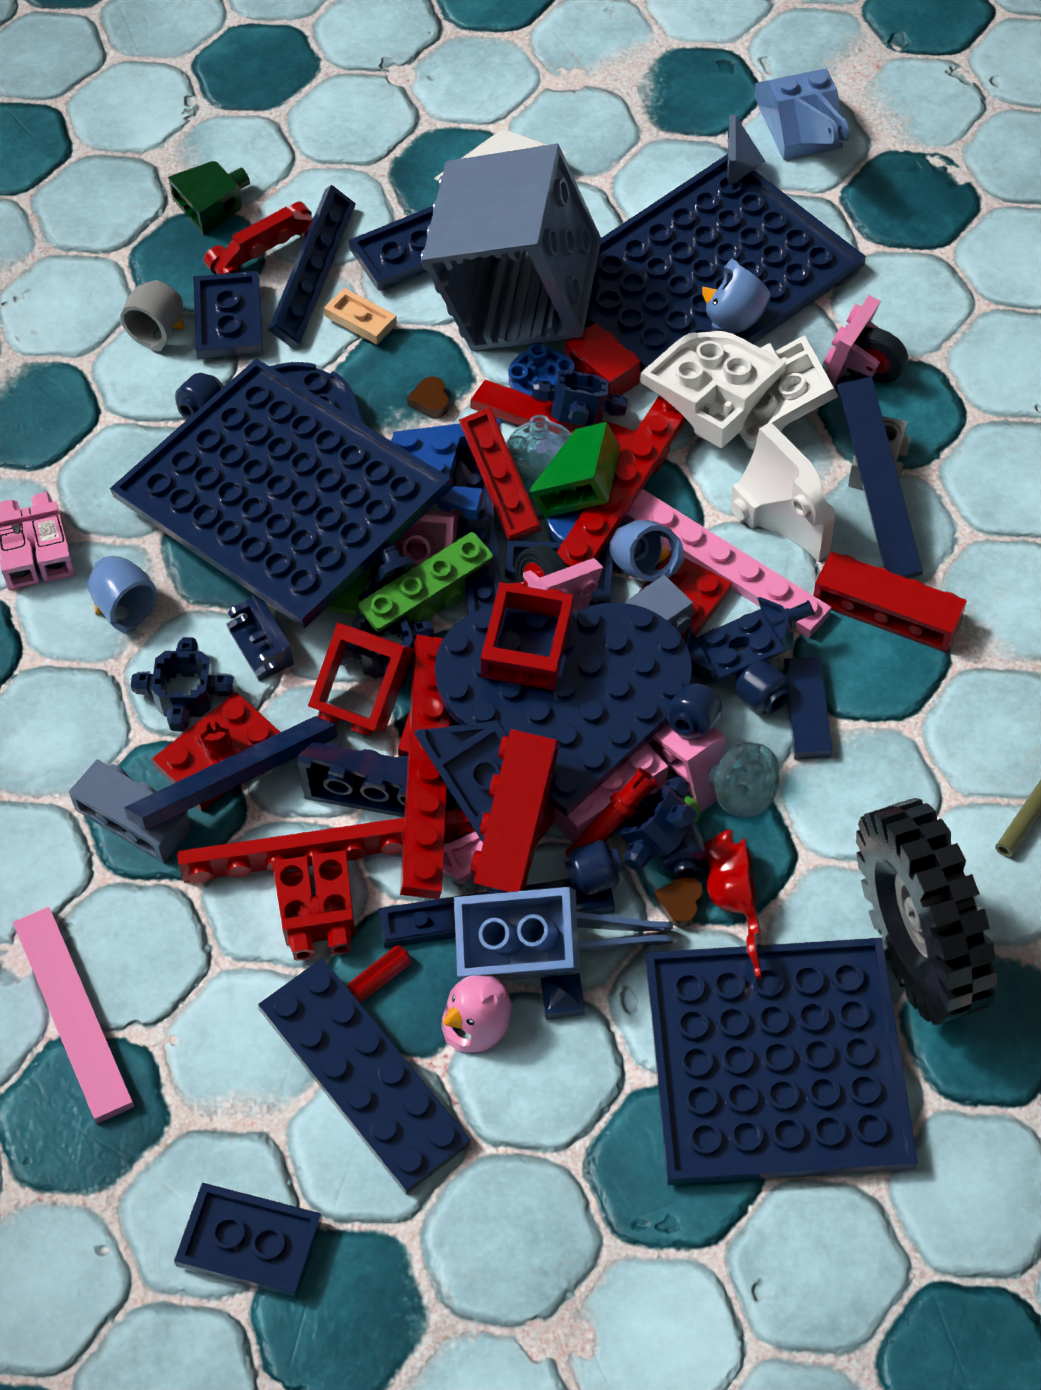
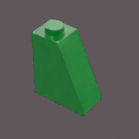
M607 422L575 429L532 485L530 494L544 518L608 503L621 447Z

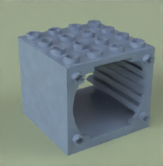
M559 144L446 161L443 175L439 179L437 200L433 203L431 224L427 227V241L425 249L421 252V263L423 268L428 270L434 281L436 292L441 294L446 303L448 314L453 316L458 325L460 336L465 338L471 351L583 337L601 236Z

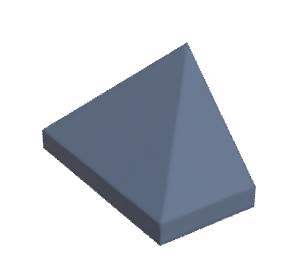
M729 115L728 184H734L766 161L736 115Z

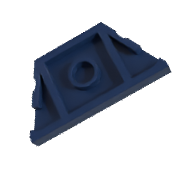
M499 721L418 729L414 732L415 736L483 843L485 836L479 834L480 825L484 813L491 812L494 798L489 797L490 784L494 774L500 775L503 759L498 758V752L503 736H508Z

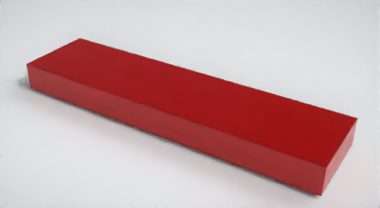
M489 407L459 419L507 539L517 541L542 531L492 408Z

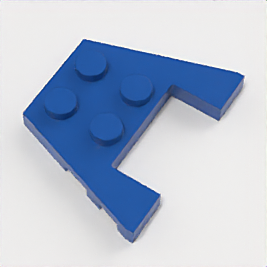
M496 419L500 427V430L502 431L501 419ZM460 423L395 431L391 439L393 443L451 479L460 448H470ZM453 486L437 502L438 509L450 512L453 508L464 512V518L477 521L483 501V492L481 488Z

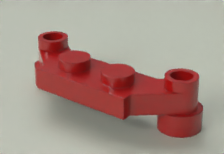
M301 201L295 202L289 207L286 206L232 235L233 240L226 249L222 245L209 249L204 255L203 262L215 274L239 273V267L242 264L260 257L264 252L279 244L286 243L291 237L303 235L305 238L313 220L312 212Z

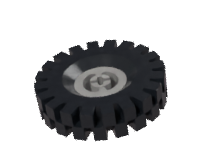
M918 798L908 799L865 813L858 822L860 830L856 831V844L860 849L859 852H856L858 868L865 876V879H861L864 897L872 903L874 908L869 910L874 929L881 930L884 954L887 959H893L892 971L900 988L905 986L906 998L914 1009H919L920 1016L927 1022L931 1021L932 1025H941L989 1008V1004L994 1002L996 996L993 987L997 986V971L991 963L996 961L994 944L983 932L990 929L985 908L977 906L974 898L980 894L973 875L965 876L963 872L966 859L958 843L951 845L950 829L942 818L937 820L935 809L928 803L923 804L922 799Z

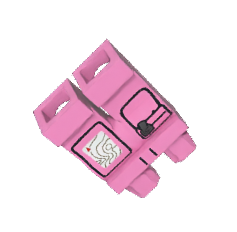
M48 492L35 494L31 498L33 506L20 509L18 502L14 500L0 502V564L8 590L40 583L34 550H36L37 562L44 582L76 575L57 502H53ZM63 561L66 562L65 565L59 569L53 570L47 567V565L54 564ZM30 569V573L24 577L12 575L14 572Z

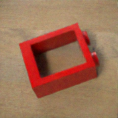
M499 582L480 658L481 678L555 691L573 617L574 595L566 594L557 589L543 590L528 587L522 583L509 584ZM506 608L559 617L549 657L496 648Z
M337 622L308 707L319 710L317 717L336 724H338L339 719L351 722V730L367 736H371L373 731L385 732L415 649ZM348 642L391 658L370 718L327 702Z

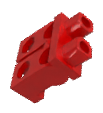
M346 850L311 855L316 888L315 895L312 894L307 856L272 861L282 930L286 946H290L295 961L314 957L313 942L328 940L330 954L339 955L351 952L352 936H355L356 932ZM328 863L338 864L335 866L323 867L325 864ZM289 869H297V870H300V871H296V872L284 873L285 871H287V870H289Z

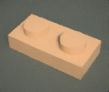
M343 288L324 307L325 317L376 345L397 325L395 314L346 288Z

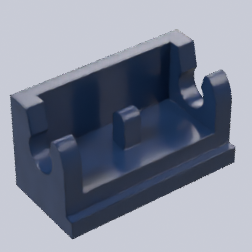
M253 595V598L232 607L227 612L230 618L235 619L226 625L256 678L260 681L294 665L291 645L264 600Z

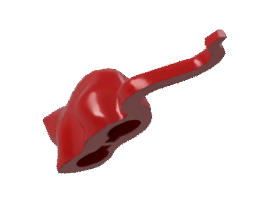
M728 829L706 843L708 851L707 862L710 866L707 890L711 901L717 907L732 913H743L747 917L748 935L746 947L754 966L756 979L760 980L762 979L757 945H761L762 940L756 911L757 896L752 854L746 838H743L739 843H734L733 830Z

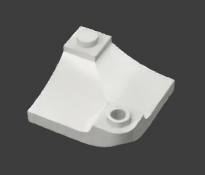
M725 331L689 333L676 341L641 372L640 383L659 394L675 407L694 427L695 434L722 449L742 430L743 423L755 405L772 384L785 372L786 362L741 337Z
M805 335L774 351L770 343L761 347V349L785 361L786 365L785 372L761 397L739 432L749 449H755L759 428L769 422L782 432L783 428L789 423L838 397Z
M769 422L759 428L758 439L750 462L739 482L732 486L731 510L737 519L743 520L751 529L758 526L776 532L801 546L819 562L830 554L835 524V511L824 498L821 479L813 464Z

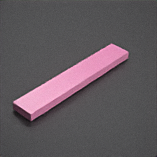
M50 907L14 921L13 924L96 1124L134 1108Z

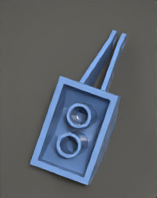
M827 68L755 83V100L783 161L843 148V142L848 141V123L841 116L838 91Z
M571 887L454 897L457 977L462 979L471 975L494 976L497 980L553 977L580 970L579 952L635 945L674 943V936L648 935L578 942V928L635 932L666 931L673 929V922L647 921L577 912L576 890Z

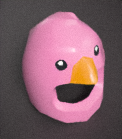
M471 975L458 982L450 991L442 1017L441 1027L446 1043L457 1051L465 1053L484 1052L495 1047L506 1034L512 1017L513 1008L507 987L494 976ZM452 1027L464 1030L471 1035V1039L467 1040L459 1037Z

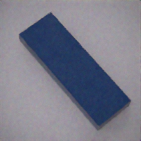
M784 658V675L789 679L788 691L790 696L787 703L794 759L832 757L833 749L821 658Z

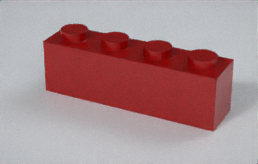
M833 551L830 552L815 582L813 593L814 597L829 605L834 612L948 653L962 622L967 603L966 599L960 598L954 593L924 585L918 580L899 576L885 568L875 567L858 561L852 556L842 555Z
M514 729L510 730L509 737L503 736L498 752V758L503 759L500 775H493L489 789V797L494 798L491 812L484 813L480 825L479 834L485 836L481 851H475L471 862L470 873L475 874L473 883L507 892L525 891L561 741Z

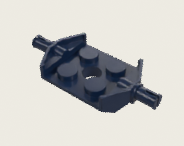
M758 597L760 609L745 614L732 622L711 629L697 637L693 635L691 627L688 628L684 641L691 657L692 673L704 683L712 684L744 671L756 661H766L789 651L793 647V629L797 628L795 622L815 614L810 601L807 600L790 609H784L780 604ZM746 647L743 650L736 651L738 648Z

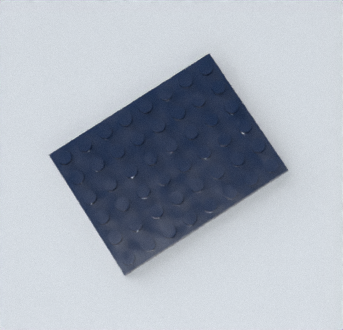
M726 154L601 238L585 324L590 327L597 323L605 331L611 332L623 347L637 355L641 364L640 371L642 372L683 336L689 333L718 331L712 326V321L707 315V304L702 295V287L718 290L724 279V267L731 258L759 278L771 293L766 310L758 321L747 330L734 334L754 344L863 267L866 256L755 170L736 183L728 184V154Z
M256 358L109 489L115 499L305 629L379 558L382 550L392 546L453 488V484L449 476Z

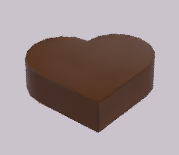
M435 376L423 379L407 397V405L433 418L444 416L449 410L448 397L445 394V383L442 379Z
M682 877L654 891V899L667 919L673 922L674 926L684 928L694 923L697 915V905H699L702 898V886L696 879Z

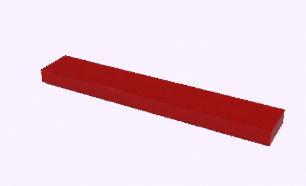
M488 380L483 381L470 399L471 409L481 411L491 407L494 416L546 435L553 432L565 441L568 440L575 429L587 427L558 421L551 416L552 402L547 401V404L535 401L530 395ZM602 420V423H608L621 447L620 455L635 430ZM670 447L664 454L663 458L657 465L654 472L657 473L660 469L661 465L663 464L664 460L670 452Z

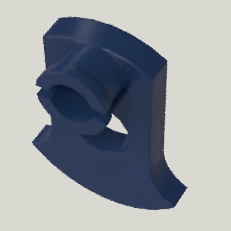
M396 545L382 550L378 558L382 566H380L368 589L357 596L359 600L362 601L410 571L415 564L411 556L402 557Z

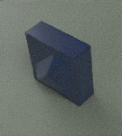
M580 973L540 978L546 1020L585 1015Z

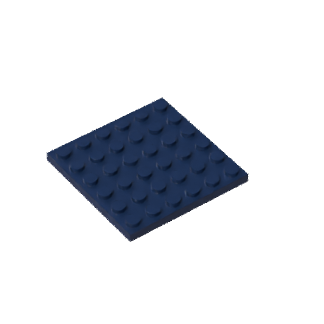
M882 938L757 945L762 979L760 980L756 979L754 966L746 946L646 952L645 962L667 1185L913 1170L917 1168L918 1160Z

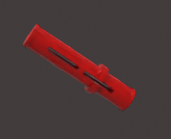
M639 768L637 773L620 792L615 791L610 796L611 802L572 846L565 851L566 856L569 858L572 849L600 839L606 842L628 817L633 818L636 815L638 805L658 786L657 780L655 778L649 780L652 775L645 769Z

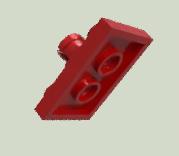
M235 692L154 756L152 762L154 767L174 784L280 733V731L240 694ZM224 793L202 804H199L196 807L200 811H203L213 802H215L218 798H220Z

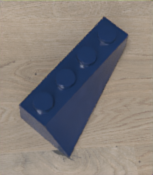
M312 742L299 754L297 763L305 799L404 817L408 756H387L371 749L360 751L344 748L340 744L333 742L326 744ZM446 785L445 811L455 810L457 801Z

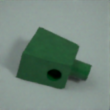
M211 161L168 177L173 201L203 235L209 233L241 210L242 202L239 190L250 185L249 176L242 167L228 174L216 161Z

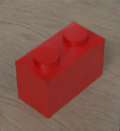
M597 323L585 329L583 337L572 338L566 342V357L574 361L575 371L598 375L608 380V395L612 396V393L623 395L640 383L641 364L637 355L633 351H628L617 341L611 332L605 331Z

